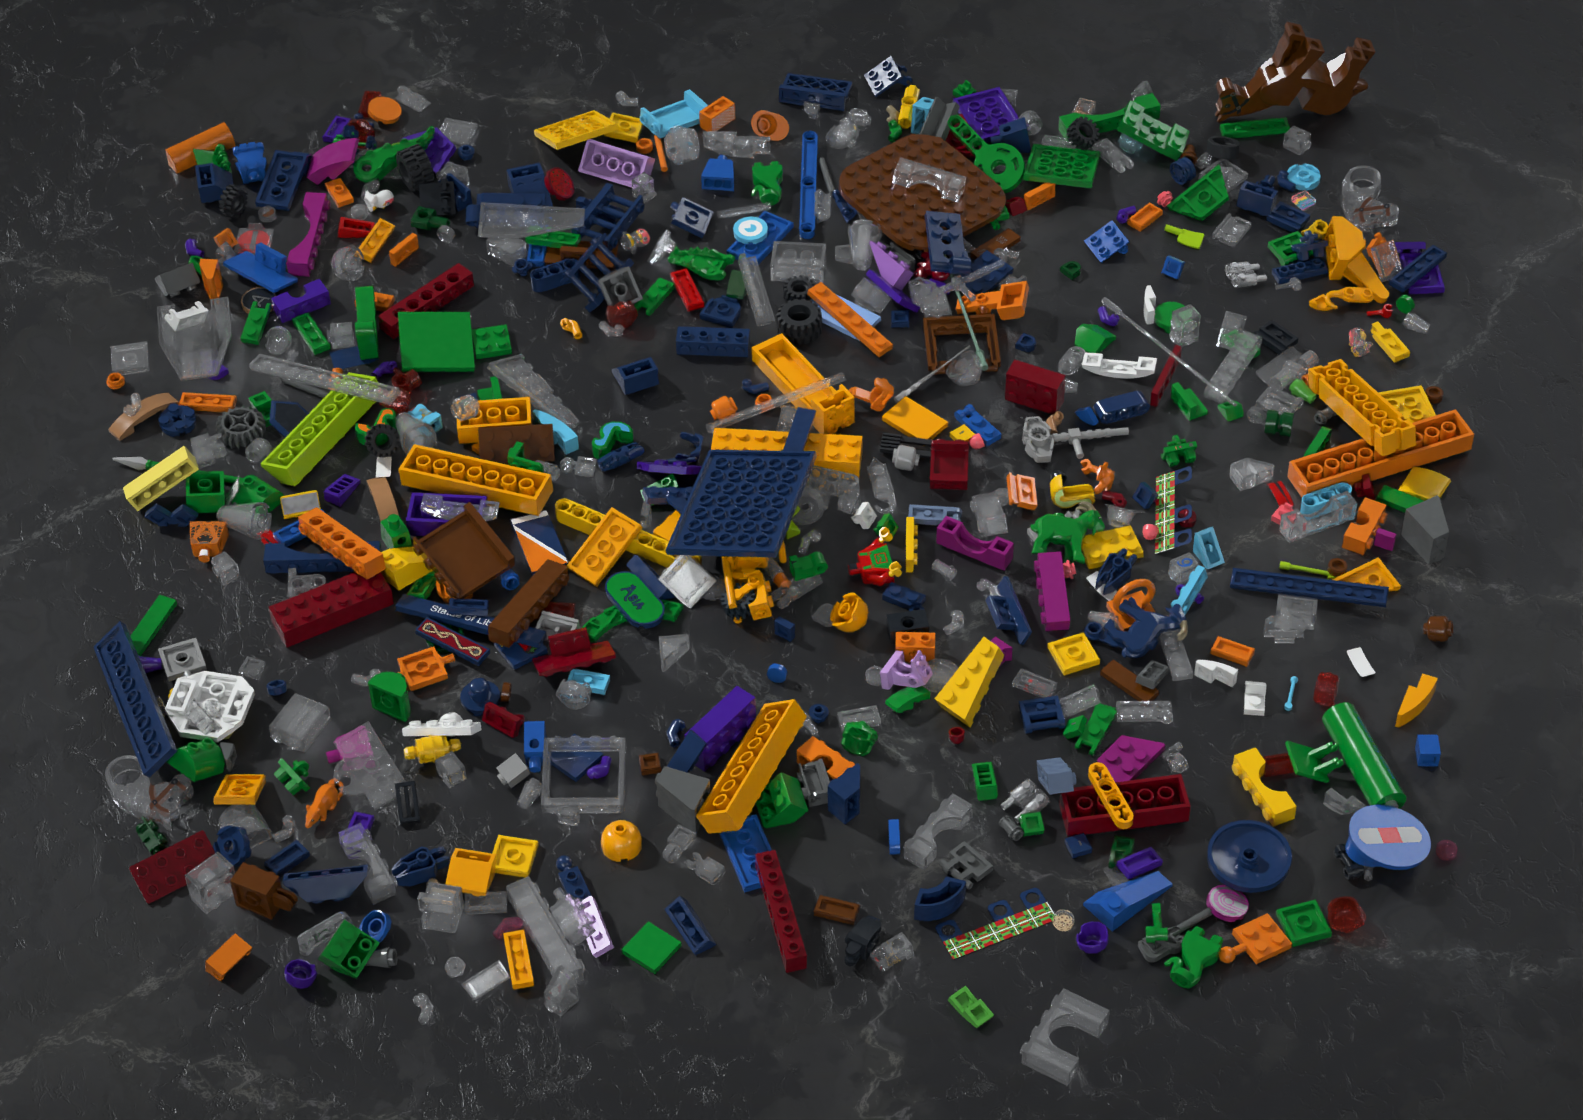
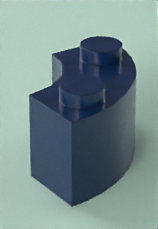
M945 877L943 882L936 887L929 889L920 888L914 905V920L932 921L952 914L965 899L966 881Z

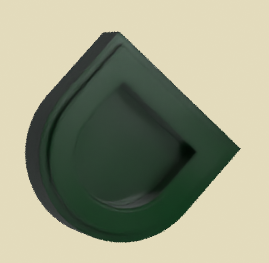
M1070 261L1060 267V272L1074 280L1081 274V265L1078 262Z

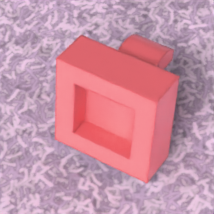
M1285 502L1284 505L1281 504L1274 512L1271 521L1288 529L1297 518L1298 512L1292 509V505Z

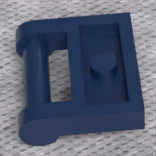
M1058 696L1019 701V710L1025 734L1036 730L1056 727L1063 729L1066 727ZM1051 717L1057 718L1056 720L1031 723L1030 721Z

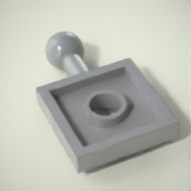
M196 638L158 649L169 682L183 676L188 677L207 670ZM180 658H187L185 661H178Z

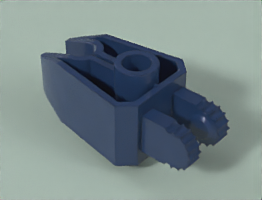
M1122 548L1118 554H1109L1098 573L1095 589L1097 590L1103 584H1106L1103 591L1104 595L1117 590L1130 579L1132 566L1138 556L1132 554L1128 560L1124 559L1128 552L1125 548Z
M421 846L401 858L391 869L392 876L396 878L398 886L421 884L431 878L436 879L437 871L449 866L451 859L449 856H444L446 853L444 847L434 848L429 851L427 847Z

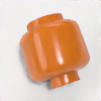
M722 396L711 403L712 410H710V413L714 420L718 419L721 423H724L736 416L738 408L732 397Z

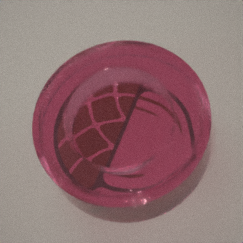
M1442 840L1437 844L1436 855L1444 861L1453 860L1457 855V845L1453 841Z

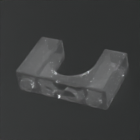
M1063 988L1059 995L1056 994L1054 996L1049 1011H1044L1040 1025L1033 1028L1029 1042H1024L1020 1050V1054H1022L1021 1063L1068 1086L1078 1071L1079 1058L1056 1047L1049 1038L1050 1034L1060 1027L1072 1026L1099 1038L1108 1024L1109 1010Z

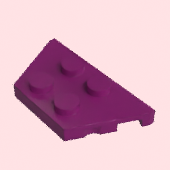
M1121 735L1097 759V762L1107 767L1115 782L1135 780L1165 750V744Z

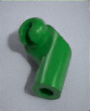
M891 120L888 123L891 132L888 140L891 143L895 142L902 134V129L896 120Z

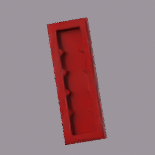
M688 269L671 272V279L675 283V287L687 311L703 308L704 301Z

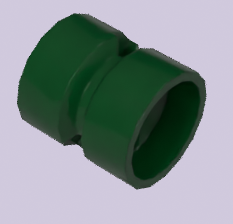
M1268 410L1264 433L1275 434L1279 432L1281 436L1290 437L1294 413L1283 412L1279 414V411Z

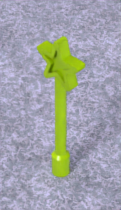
M1280 561L1279 569H1292L1328 576V580L1336 578L1325 570L1291 565V563Z

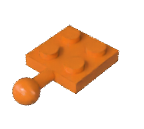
M1267 913L1234 928L1232 935L1239 942V945L1233 948L1229 946L1221 948L1219 959L1223 963H1231L1236 955L1246 951L1257 965L1291 949L1292 942Z

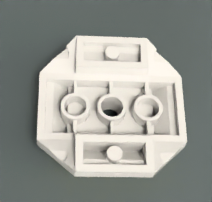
M202 671L177 679L165 711L180 737L198 740L210 738L214 742L219 743L223 739H229L233 732L243 725L255 692L242 676Z

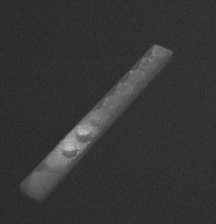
M259 354L249 364L252 371L389 405L401 394L398 387Z

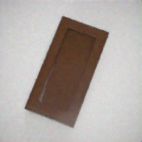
M820 895L814 909V916L854 925L860 910V904Z

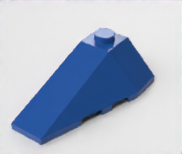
M1159 871L1099 891L1086 900L1083 906L1113 932L1171 888L1173 884Z

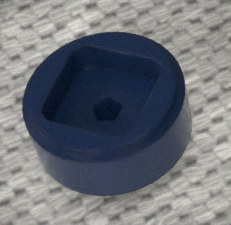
M273 680L266 686L269 695H281L287 691V685L284 680Z

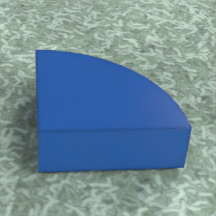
M1091 407L1079 408L1075 411L1076 415L1086 424L1096 425L1099 422Z

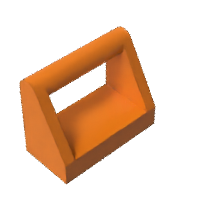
M200 259L199 265L205 291L211 303L216 305L219 303L223 289L218 259Z

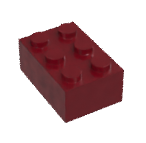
M1014 359L1006 373L1005 400L1049 414H1055L1064 402L1066 375Z

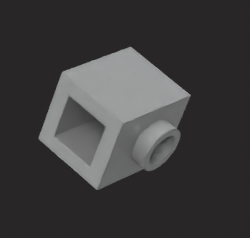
M516 753L496 768L499 772L497 775L498 779L503 785L508 784L510 788H513L530 774L528 768Z

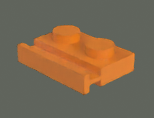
M1009 472L1006 477L1009 505L1017 504V507L1035 510L1038 506L1035 478L1019 474L1014 476Z

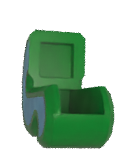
M615 421L605 423L599 431L600 439L595 437L592 440L593 456L596 459L602 458L611 452L616 441L625 444L634 443L631 426Z

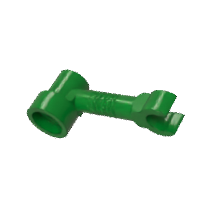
M1152 903L1154 926H1146V943L1168 940L1167 928H1162L1160 903Z

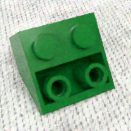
M782 772L765 786L760 798L756 801L764 828L794 823L808 811L799 780Z
M344 919L318 960L337 972L357 978L380 942Z

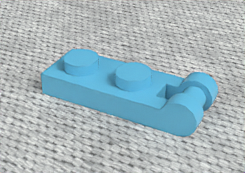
M1198 565L1195 571L1190 573L1188 583L1182 587L1178 600L1172 601L1171 608L1175 604H1179L1186 615L1208 578L1204 567Z

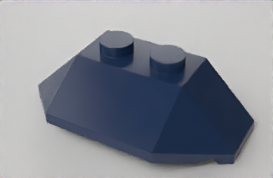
M368 865L284 873L283 885L306 902L322 903L330 899L342 901L349 898L367 877Z

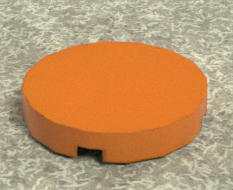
M376 97L368 105V114L376 122L381 121L383 124H393L400 119L401 107L399 103L391 98Z

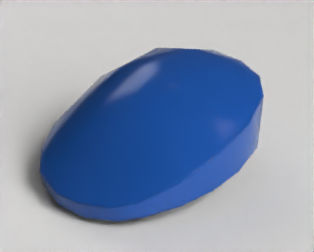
M373 910L363 919L359 929L378 942H381L390 930L391 917L382 911Z

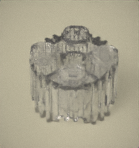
M679 125L677 127L674 126V128L671 127L664 140L666 155L669 157V160L671 159L675 165L680 166L684 162L687 163V161L690 162V160L698 159L700 147L695 129L683 128Z

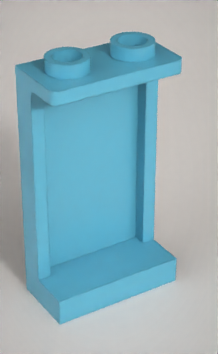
M691 90L684 91V100L652 112H649L645 107L641 108L640 122L660 139L700 124L699 111L708 105Z

